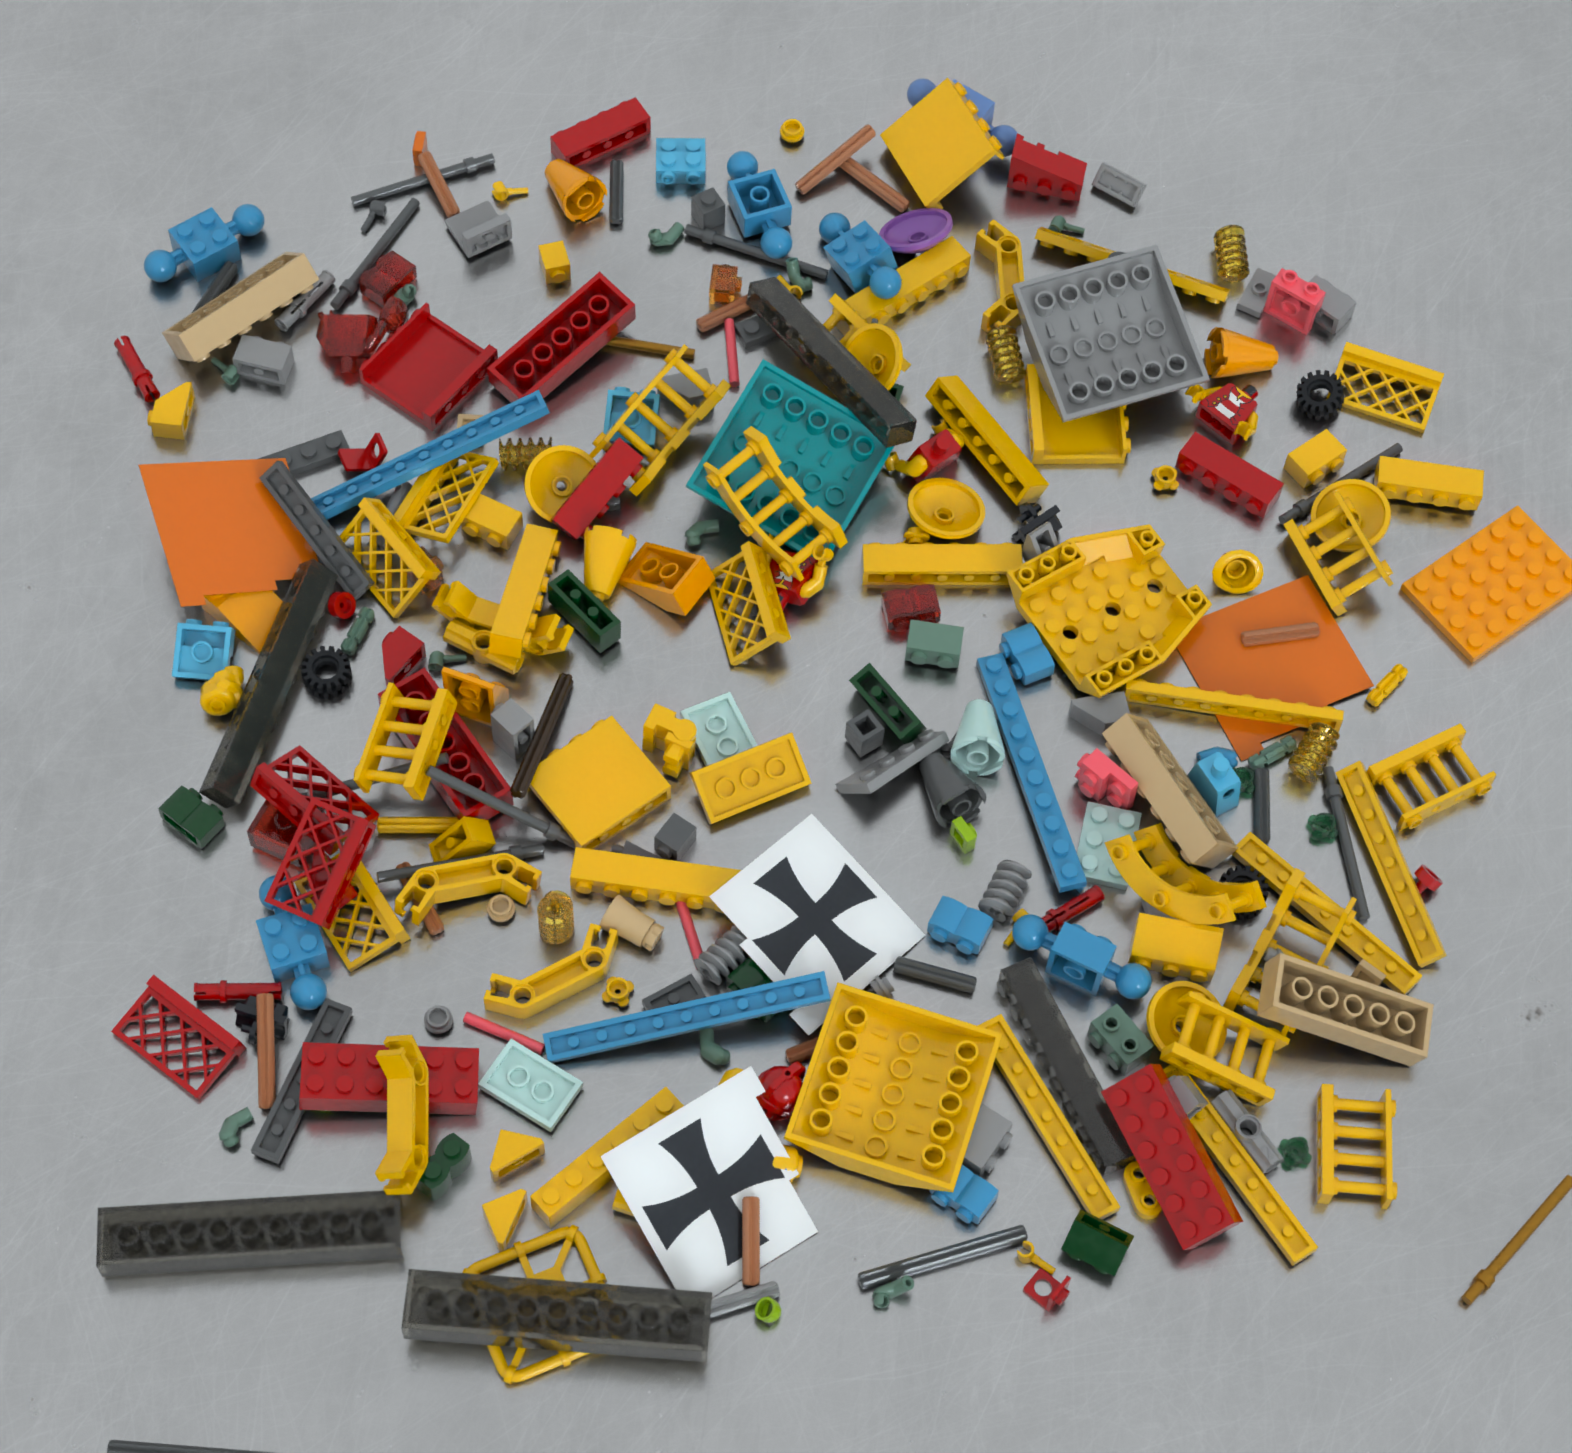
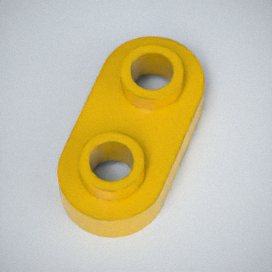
M1131 1162L1126 1166L1122 1180L1133 1209L1143 1219H1154L1161 1213L1162 1208L1144 1174L1141 1179L1134 1176V1172L1137 1171L1143 1174L1138 1162ZM1150 1198L1153 1200L1154 1204L1147 1205L1144 1202V1199Z

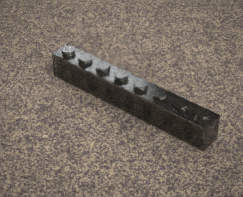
M1029 957L1001 969L997 981L998 990L1002 997H1007L1010 1002V1012L1014 1020L1020 1021L1024 1029L1022 1032L1026 1043L1029 1046L1033 1045L1037 1053L1035 1056L1041 1070L1045 1069L1049 1075L1051 1090L1055 1095L1059 1094L1063 1102V1112L1067 1119L1073 1120L1076 1126V1136L1082 1145H1086L1092 1162L1099 1169L1102 1177L1125 1168L1128 1164L1134 1162L1136 1158L1101 1093L1103 1089L1033 959Z

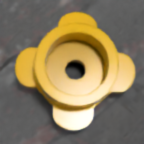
M1163 465L1152 470L1151 475L1155 480L1153 484L1154 489L1161 491L1162 489L1170 488L1171 490H1176L1178 488L1179 482L1176 481L1177 470L1175 468Z
M910 527L904 533L906 540L903 542L907 544H923L930 539V536L920 527Z
M610 977L607 979L606 991L602 993V999L606 1003L614 1002L620 1007H625L629 1004L628 997L630 992L634 990V985L631 981H626L623 978ZM616 990L621 991L619 994L615 993Z

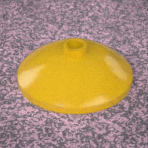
M878 323L868 324L858 329L847 341L841 354L839 371L842 385L852 397L862 401L876 400L885 395L895 384L902 367L903 350L899 337L891 328Z
M568 445L550 447L539 453L530 463L524 479L525 495L531 508L540 517L551 522L550 519L596 464L595 460L585 451ZM558 482H563L565 484L564 491H559L557 489Z
M931 478L919 482L912 488L907 500L908 513L914 523L928 534L943 539L968 537L980 529L985 518V506L981 497L966 484L949 478Z
M1346 479L1327 486L1319 493L1311 509V521L1340 505L1334 493L1339 492L1343 499L1349 497L1356 510L1352 514L1371 546L1377 544L1386 534L1391 521L1390 505L1385 494L1375 485L1363 480ZM1346 514L1315 531V534L1321 542H1325L1350 527L1347 525L1350 521ZM1356 535L1335 547L1334 550L1356 552L1364 547L1359 536Z
M1175 981L1163 986L1153 995L1147 1008L1146 1020L1150 1037L1160 1052L1166 1046L1179 1040L1181 1032L1176 1029L1175 1025H1178L1182 1030L1188 1009L1176 1004L1178 998L1189 991H1195L1204 994L1206 999L1220 1005L1215 996L1206 988L1189 981ZM1199 1014L1189 1046L1192 1050L1203 1054L1213 1021ZM1224 1026L1215 1056L1220 1052L1226 1040L1227 1028Z

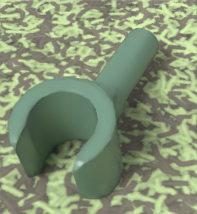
M1060 215L1053 218L1048 228L1061 233L1062 229L1084 234L1085 228L1066 223L1065 218Z
M216 357L211 359V362L224 372L221 375L222 379L227 384L234 385L240 378L236 366L232 364L227 366Z
M433 651L430 654L428 669L431 671H441L443 663L466 661V654L444 655L440 651Z

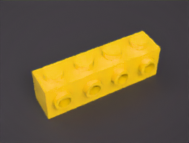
M1380 456L1375 468L1374 485L1385 494L1387 499H1400L1411 503L1421 502L1434 504L1439 507L1449 506L1462 510L1477 511L1483 497L1484 470Z

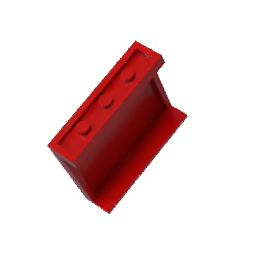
M425 303L420 309H416L412 313L410 319L404 325H400L395 330L394 335L387 342H383L378 347L377 352L371 358L363 361L359 368L361 384L433 431L488 376L487 368L498 359V352L490 344L485 349L481 348L431 315L429 304Z

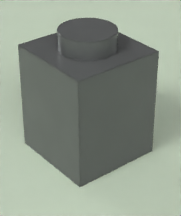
M712 187L691 197V216L700 228L713 229L725 223V203Z
M867 709L846 722L845 738L859 757H862L883 744L885 729L873 713Z
M673 813L654 837L656 853L666 860L679 861L695 842L697 827Z

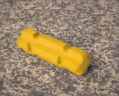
M1396 664L1391 669V672H1388L1376 685V688L1368 693L1366 697L1367 702L1374 707L1379 706L1383 698H1386L1398 686V683L1406 677L1408 673L1407 668L1401 664Z

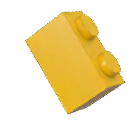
M1325 429L1287 455L1284 469L1305 489L1311 484L1317 485L1329 472L1332 471L1334 473L1338 471L1345 463L1344 458L1347 449L1328 429Z
M480 494L461 523V528L472 537H480L494 547L508 550L523 528L522 512Z

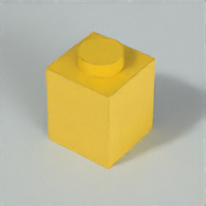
M563 240L538 245L539 262L546 284L570 280V262Z

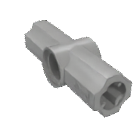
M1231 1089L1225 1090L1211 1101L1212 1106L1263 1174L1270 1172L1283 1161V1156L1263 1132L1260 1120L1256 1116L1249 1114ZM1240 1128L1250 1129L1253 1135L1243 1134Z

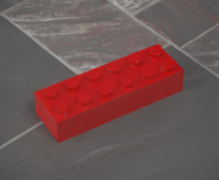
M598 272L487 368L489 383L511 403L537 390L540 391L544 399L636 319L635 304L601 272Z
M425 667L395 684L404 697L424 700L435 698L439 688ZM386 689L378 693L379 706L381 704V696ZM399 708L395 721L423 725L430 711ZM455 710L440 754L445 752L448 754L449 763L436 766V768L504 802L514 805L513 797L511 796L512 792L510 791L511 787ZM397 733L407 748L415 749L421 736ZM432 778L430 780L459 820L464 816L488 820L500 813Z
M303 1042L299 1110L387 1112V1078L375 1056L378 1050H389V1048L385 1047V1045ZM418 1046L428 1066V1114L476 1115L478 1104L479 1048Z
M1149 1064L1101 1091L1183 1250L1194 1249L1243 1222L1160 1064Z

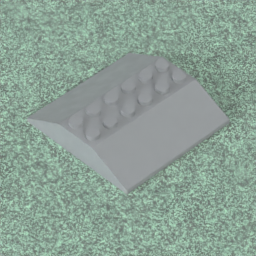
M1158 245L1019 282L1012 286L1026 344L1041 384L1063 423L1209 382L1210 380Z

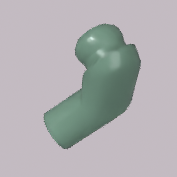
M675 222L664 233H661L660 229L654 228L650 230L648 237L650 243L656 247L672 245L685 229L682 224Z
M798 258L786 259L788 278L791 283L799 286L803 293L811 291L813 289L812 280L810 277L802 279Z
M406 284L400 288L392 298L397 320H405L409 316L407 306L417 293L416 287L412 284Z
M718 519L695 522L685 532L687 544L689 546L699 545L701 543L700 535L719 532Z
M712 1028L699 1030L700 1053L702 1057L715 1065H726L730 1061V1052L714 1043V1030Z
M248 1107L224 1120L219 1132V1139L223 1140L224 1146L232 1147L239 1142V1138L236 1135L238 1128L254 1120Z
M906 1275L876 1288L872 1295L874 1305L878 1308L888 1307L890 1304L889 1299L913 1289V1279Z

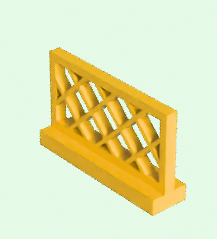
M1346 342L1335 375H1337V380L1341 377L1342 386L1345 385L1350 393V396L1344 398L1342 407L1424 433L1444 373ZM1343 365L1354 366L1358 374L1347 378L1342 370ZM1371 373L1378 374L1383 382L1371 386L1366 376ZM1361 378L1366 389L1355 393L1350 382ZM1396 381L1403 382L1407 390L1395 394L1390 384ZM1386 386L1391 397L1379 401L1374 391ZM1424 389L1432 392L1430 399L1420 402L1415 391ZM1328 392L1326 400L1330 397V392ZM1369 393L1375 404L1370 406L1362 405L1358 397ZM1410 394L1416 405L1404 409L1399 398ZM1394 401L1399 412L1395 414L1386 413L1383 405ZM1418 409L1423 417L1422 423L1411 421L1407 413Z
M468 452L421 474L395 512L394 517L409 535L412 534L449 544L499 464L497 458ZM459 459L467 461V463L454 468ZM482 464L487 465L485 470L474 473L473 468ZM470 470L471 476L457 481V475ZM453 477L454 483L441 488L445 480ZM472 483L475 484L472 490L462 494L460 488ZM456 490L458 491V496L447 501L444 500V495ZM440 497L442 503L428 508L433 500ZM462 503L459 510L449 514L448 508ZM443 510L445 511L446 516L432 521L431 515ZM428 519L429 523L416 527L420 520ZM449 523L445 533L436 532L435 528Z
M364 497L358 504L361 508L339 537L344 543L349 537H354V552L352 554L360 564L361 555H369V570L365 571L374 581V584L369 589L393 618H399L429 580H436L441 571L380 499ZM367 517L370 521V532L361 533V522ZM361 536H370L369 551L361 552ZM377 536H383L385 539V551H377ZM385 554V570H376L377 555ZM392 554L399 555L400 569H392ZM407 572H413L418 578V581L412 588H407ZM376 573H385L384 589H379L376 585ZM392 573H400V588H392ZM400 591V603L395 608L392 604V592Z
M750 541L741 545L742 551L711 570L715 578L723 573L727 574L721 588L717 587L716 580H714L709 586L730 664L733 666H737L777 641L783 644L791 639L766 552L762 547ZM745 560L746 566L742 576L735 574L739 563ZM733 577L740 579L735 593L728 591ZM747 581L752 584V590L748 598L742 596ZM727 594L733 596L728 611L723 608V602ZM740 599L747 601L741 616L735 614ZM754 604L758 605L759 608L755 621L748 619ZM732 618H739L740 620L735 632L731 633L729 626ZM746 622L753 624L748 639L741 636ZM760 627H763L767 637L760 642H755ZM739 640L746 641L743 651L737 655L736 647Z
M339 854L332 857L331 860L337 859ZM360 861L355 872L354 881H351L352 886L359 888L357 900H351L346 904L355 906L352 918H339V909L330 930L322 927L350 972L397 942L403 944L411 939L362 861ZM307 877L294 882L301 894L307 892L304 887L309 883ZM312 896L305 898L307 904L311 903L314 911L316 905L311 900ZM363 896L366 899L367 903L362 902ZM360 907L372 909L373 914L370 923L357 921ZM377 919L379 920V922L381 923V925H380V924H376V920H377ZM336 922L349 924L346 938L334 936L333 932ZM355 926L368 928L365 941L352 939ZM374 929L384 930L389 936L388 939L380 944L370 943ZM339 942H340V943H344L343 949H342L341 945L339 944ZM350 944L363 946L361 956L351 962L347 957Z

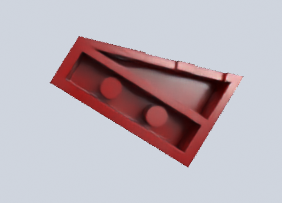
M1017 133L1011 157L1007 187L1019 191L1023 190L1040 195L1059 197L1065 200L1079 201L1087 163L1060 151L1058 154L1052 153L1044 149L1045 145L1039 142L1036 145L1024 141V136Z

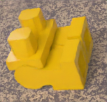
M655 703L643 725L642 749L653 753L655 748L664 751L663 760L665 764L662 772L678 778L682 768L689 770L692 765L697 729L691 720H680L676 718L677 712Z

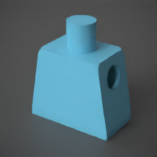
M1216 752L1197 762L1187 776L1215 816L1218 817L1237 807L1239 804L1241 781L1230 766L1229 760L1221 752Z

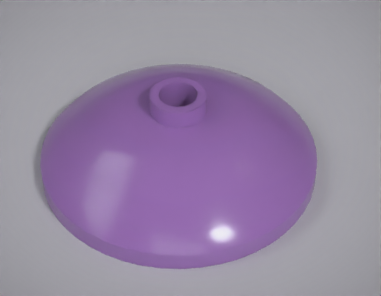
M938 208L912 210L887 222L880 230L879 235L891 247L893 252L905 254L922 253L933 248L948 236L953 227V220L947 211Z

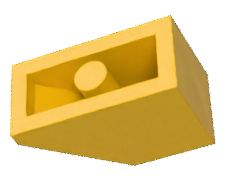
M185 382L155 400L154 408L149 410L147 418L148 426H151L154 437L185 440L195 399L192 382Z
M464 816L431 842L429 848L433 861L438 862L484 854L496 842L488 820Z

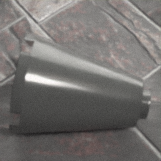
M931 753L922 759L919 769L938 823L942 827H947L946 824H951L954 819L962 816L966 823L975 818L981 811L979 809L981 802L983 801L984 804L986 802L984 790L942 753Z

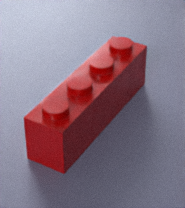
M636 97L623 101L609 110L602 111L596 116L580 121L576 125L550 136L551 153L556 159H562L575 167L581 166L651 133V117Z
M1194 432L1180 450L1175 465L1182 473L1194 477L1202 482L1204 486L1216 490L1224 495L1226 499L1238 503L1246 508L1248 512L1258 515L1263 519L1279 499L1284 485L1281 481L1197 432Z
M620 437L617 438L550 521L573 540H577L579 537L584 539L586 527L592 530L593 527L590 523L596 516L600 519L610 507L607 505V502L612 496L617 498L626 488L623 484L629 475L634 478L643 466L640 462L643 457Z

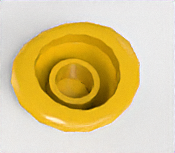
M1241 549L1224 553L1216 561L1212 570L1213 581L1217 587L1233 594H1244L1254 590L1261 583L1264 575L1263 566L1258 557L1249 551Z

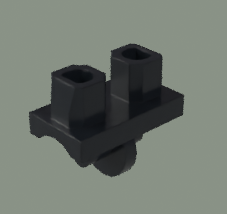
M1027 502L1020 506L1021 515L1017 517L1019 523L1027 521L1028 524L1012 535L1014 540L1017 542L1021 539L1024 543L1028 533L1047 521L1051 522L1054 533L1059 531L1062 525L1056 516L1060 512L1057 505H1054L1038 516L1037 513L1042 510L1039 504L1034 506Z
M250 995L244 1004L237 1003L234 1009L237 1014L235 1025L241 1027L242 1032L249 1034V1043L256 1044L257 1005L256 997ZM278 1003L274 1004V1037L284 1040L287 1035L288 1007Z

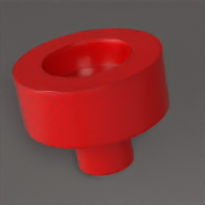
M337 591L330 596L328 610L333 617L347 619L355 612L356 601L352 594Z
M1423 864L1414 872L1419 879L1416 882V886L1420 894L1427 887L1435 892L1443 884L1441 879Z

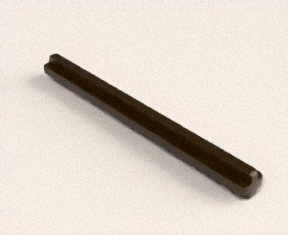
M562 673L556 681L510 788L511 796L514 798L522 799L528 791L574 683L573 677L570 674Z

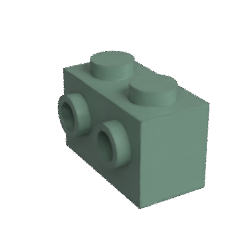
M911 620L905 661H911L919 665L925 663L933 664L941 668H958L964 627Z
M1118 1004L1112 1006L1090 1023L1088 1029L1089 1040L1096 1048H1101L1107 1055V1060L1111 1067L1115 1070L1119 1069L1124 1076L1151 1056L1154 1045Z

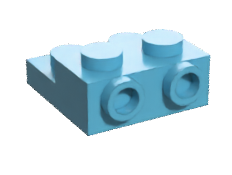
M656 138V183L705 184V138Z
M615 387L614 390L608 389L604 434L608 432L628 408L625 402L634 393L630 392L629 388ZM651 390L642 402L659 416L660 394H656L655 391ZM635 409L625 420L624 424L650 447H655L657 428ZM617 431L609 440L611 443H613L617 438L620 437L628 445H632Z
M186 619V623H177L172 677L208 681L214 676V673L230 666L236 630L229 627V623L213 621V626L202 625V621L196 619Z

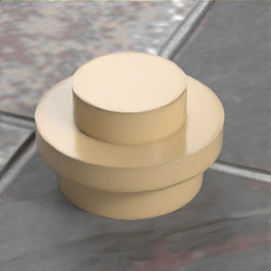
M503 894L494 896L487 904L489 917L496 922L508 921L515 913L514 901Z

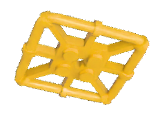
M575 1225L558 1228L524 1243H521V1241L513 1243L514 1247L473 1263L468 1268H464L461 1274L464 1291L478 1323L476 1329L479 1334L483 1335L496 1370L504 1378L503 1382L510 1385L513 1382L517 1383L528 1380L561 1365L567 1367L571 1365V1361L607 1347L617 1339H621L624 1332L621 1329L620 1317L605 1284L607 1282L605 1274L600 1273L586 1238L579 1231V1227ZM565 1239L554 1267L534 1274L526 1254ZM575 1243L590 1278L568 1288L561 1271ZM518 1258L526 1278L510 1285H505L479 1274ZM475 1284L504 1295L511 1312L494 1319H489ZM595 1289L609 1324L579 1314L573 1297ZM539 1298L550 1301L545 1311H542L540 1308H534L533 1305L537 1303ZM516 1321L522 1339L511 1364L508 1366L494 1330ZM578 1324L604 1335L566 1350L558 1331ZM550 1335L558 1354L519 1370L529 1344Z

